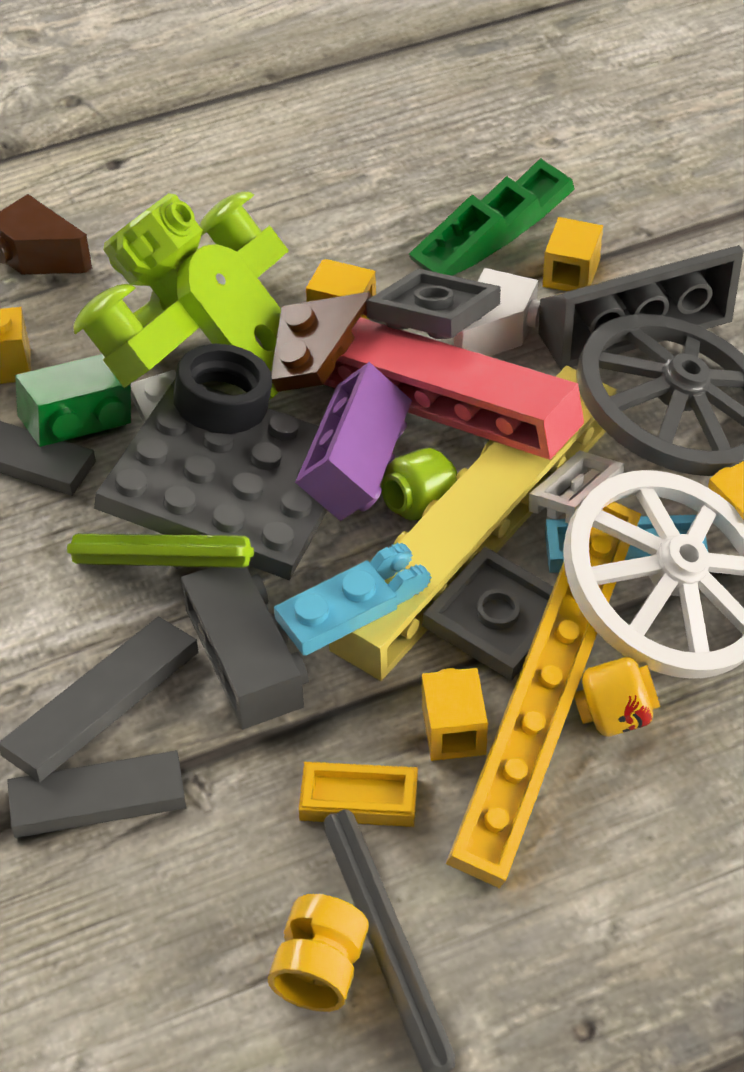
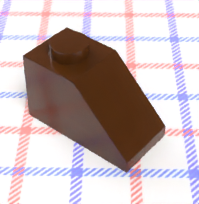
M29 194L0 211V263L8 264L22 275L86 273L92 269L87 234Z

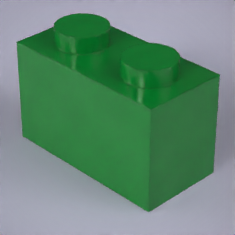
M103 354L15 375L17 416L39 447L131 423V384L125 388L102 360L105 358Z

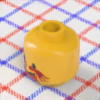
M623 657L586 669L582 675L583 689L576 691L574 695L582 723L594 722L597 731L605 737L647 726L652 721L653 709L660 708L648 665L639 667L638 663L630 657Z

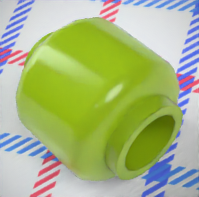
M433 448L419 449L397 457L387 465L381 483V493L391 511L409 521L420 520L428 504L432 500H439L457 481L456 475L458 473L452 462L441 452Z

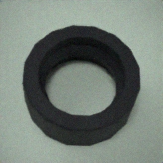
M216 343L198 346L185 353L177 365L174 405L181 417L195 427L206 431L224 434L248 431L260 424L267 413L272 388L271 371L261 358L243 348ZM211 381L226 382L238 386L246 393L234 396L220 395L204 389L199 384Z

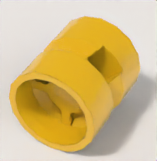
M324 894L299 896L293 903L284 929L285 941L278 947L267 977L268 985L274 993L285 1001L301 1008L321 1012L339 1010L345 1004L354 976V966L352 964L360 957L369 929V923L365 915L352 904L336 897Z

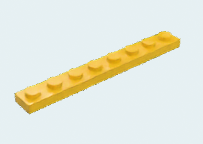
M613 502L602 509L634 526L638 525L641 513L617 502ZM592 527L589 537L591 567L624 561L630 544ZM564 562L446 861L447 865L499 889L509 874L597 636L596 630L587 621L572 595L567 581ZM616 582L598 585L608 603Z

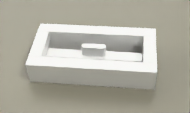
M579 450L529 493V511L539 514L546 507L547 517L555 520L565 513V523L569 524L575 510L594 488L607 479L624 473V463ZM588 467L592 468L588 473L583 475L588 470ZM571 485V488H569L563 495L559 497V495Z

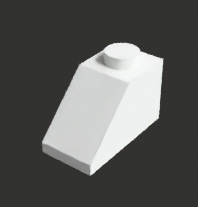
M484 268L478 282L501 286L500 305L484 315L480 320L459 332L454 337V346L490 357L523 345L529 329H537L539 326L540 300H537L538 280Z

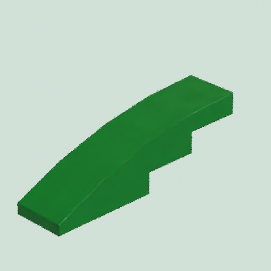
M540 158L516 182L506 176L482 200L474 195L467 198L409 253L410 259L427 271L454 276L503 248L546 216L575 190L572 178Z

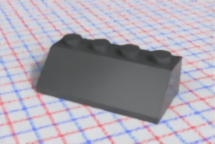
M740 245L541 298L538 334L562 370L566 365L569 367L577 366L578 359L591 334L599 326L618 317L635 314L662 315L687 321L704 329L730 323L733 320L744 250ZM654 339L658 343L666 341L661 339ZM624 340L613 344L604 352L620 354L638 348L630 341Z

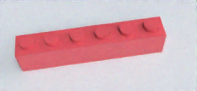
M361 317L351 330L355 337L354 341L346 353L337 359L335 369L324 383V385L336 388L339 383L370 362L412 400L408 413L549 460L584 424L578 383L404 330L392 329L387 325Z

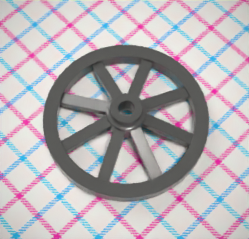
M635 314L618 317L599 326L591 334L577 363L576 378L579 392L593 418L619 444L656 465L692 475L713 476L725 467L731 468L744 461V443L731 448L710 405L711 403L744 427V406L716 387L742 388L744 391V354L723 338L700 326L662 315ZM654 339L683 345L682 353L674 356ZM628 340L654 361L604 351L613 344ZM699 353L717 363L724 370L709 369L707 364L698 358ZM599 368L654 379L609 396L602 383ZM657 397L667 405L657 437L635 424L622 411ZM683 411H694L712 451L690 449L672 444Z

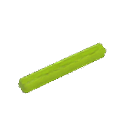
M78 533L73 535L71 543L67 544V553L71 554L72 562L75 564L245 568L249 566L250 557H254V548L251 547L248 537L237 535Z

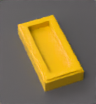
M304 762L299 802V821L324 822L325 818L332 813L349 810L354 814L358 824L414 827L418 767Z

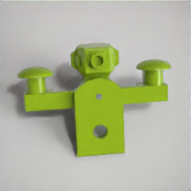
M243 191L222 199L206 213L200 225L196 222L192 209L185 202L181 201L176 194L168 193L104 242L103 250L109 257L112 267L122 274L129 284L113 286L91 299L77 315L73 330L75 334L82 329L105 357L102 360L124 388L151 370L199 328L212 344L234 345L251 351L261 358L272 372L281 308L259 281L258 277L288 253L289 250L270 225L261 231L242 206L254 196L253 193ZM207 232L215 244L205 245L198 249L201 236ZM133 285L150 286L153 290L150 301L132 313L122 299L136 289ZM255 336L261 341L263 348L258 344ZM273 384L269 400L278 393Z

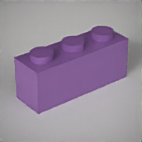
M370 362L365 364L336 386L295 483L340 521L358 509L362 512L368 510L381 495L382 488L379 485L387 465L395 458L392 451L397 439L407 427L405 417L412 400Z

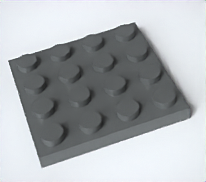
M174 379L96 492L94 509L166 535L246 536L250 540L251 547L254 548V557H250L249 566L290 581L328 511L295 483L319 426L295 418L290 414L268 408L261 423L248 431L233 434L209 432L195 427L179 414L174 405ZM201 383L199 384L204 389L216 394L231 395Z

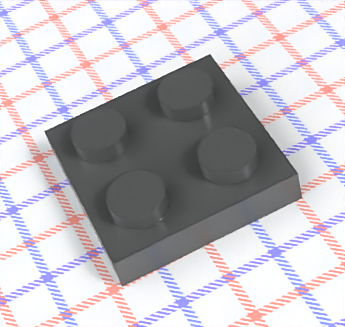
M416 269L367 300V318L385 322L392 329L403 330L411 328L428 332V335L434 339H450L500 305L501 286Z
M484 547L424 612L422 627L512 681L523 667L554 587L491 549Z

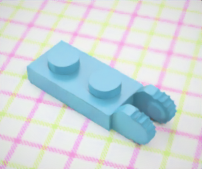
M397 542V544H392L389 548L386 547L378 551L370 562L366 560L274 606L275 619L302 655L307 656L397 610V605L411 599L415 594L418 595L421 591L423 592L428 587L427 585L432 577L421 564L419 566L417 564L413 567L411 566L408 570L405 569L409 562L412 561L411 557L413 555L405 544ZM394 576L389 584L385 582L386 579Z

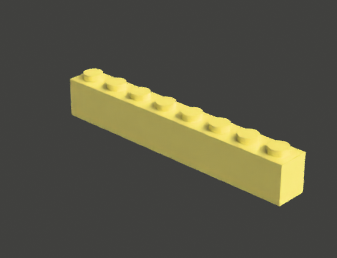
M566 365L556 377L577 383V370ZM603 383L609 396L616 394L617 389ZM581 395L580 400L584 424L551 460L492 440L486 443L480 457L469 469L463 468L456 475L457 481L439 500H432L424 510L419 522L409 532H402L393 543V545L397 544V542L399 544L403 543L412 552V561L409 562L405 569L408 570L411 566L413 567L416 564L419 566L421 564L431 574L432 578L427 585L428 587L418 595L415 594L411 599L397 605V610L330 643V652L380 681L388 675L427 631L426 628L422 627L424 612L484 547L497 553L532 515L533 512L529 511V493L579 450L588 452L604 435L606 431L593 418L585 406ZM394 576L386 579L385 582L389 584Z

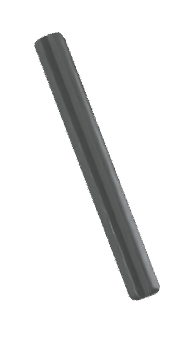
M349 810L332 813L324 820L326 836L354 905L368 920V939L423 1072H450L455 1067V1053L356 818Z

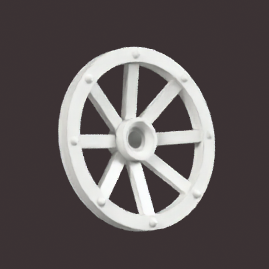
M654 470L630 471L611 477L594 488L575 510L570 519L564 539L563 558L567 581L572 595L581 612L596 632L625 657L633 658L641 666L648 665L650 670L673 677H713L726 673L744 662V608L709 573L744 576V520L737 510L728 501L706 486L669 472ZM636 496L659 537L602 509L617 500ZM659 497L679 502L698 512L687 534H680ZM712 523L730 540L739 556L708 553L702 542ZM594 527L651 555L591 567L589 557L591 528ZM649 576L655 587L630 625H628L610 606L598 585ZM699 590L743 634L734 644L709 652ZM670 595L680 596L689 652L660 645L644 636Z

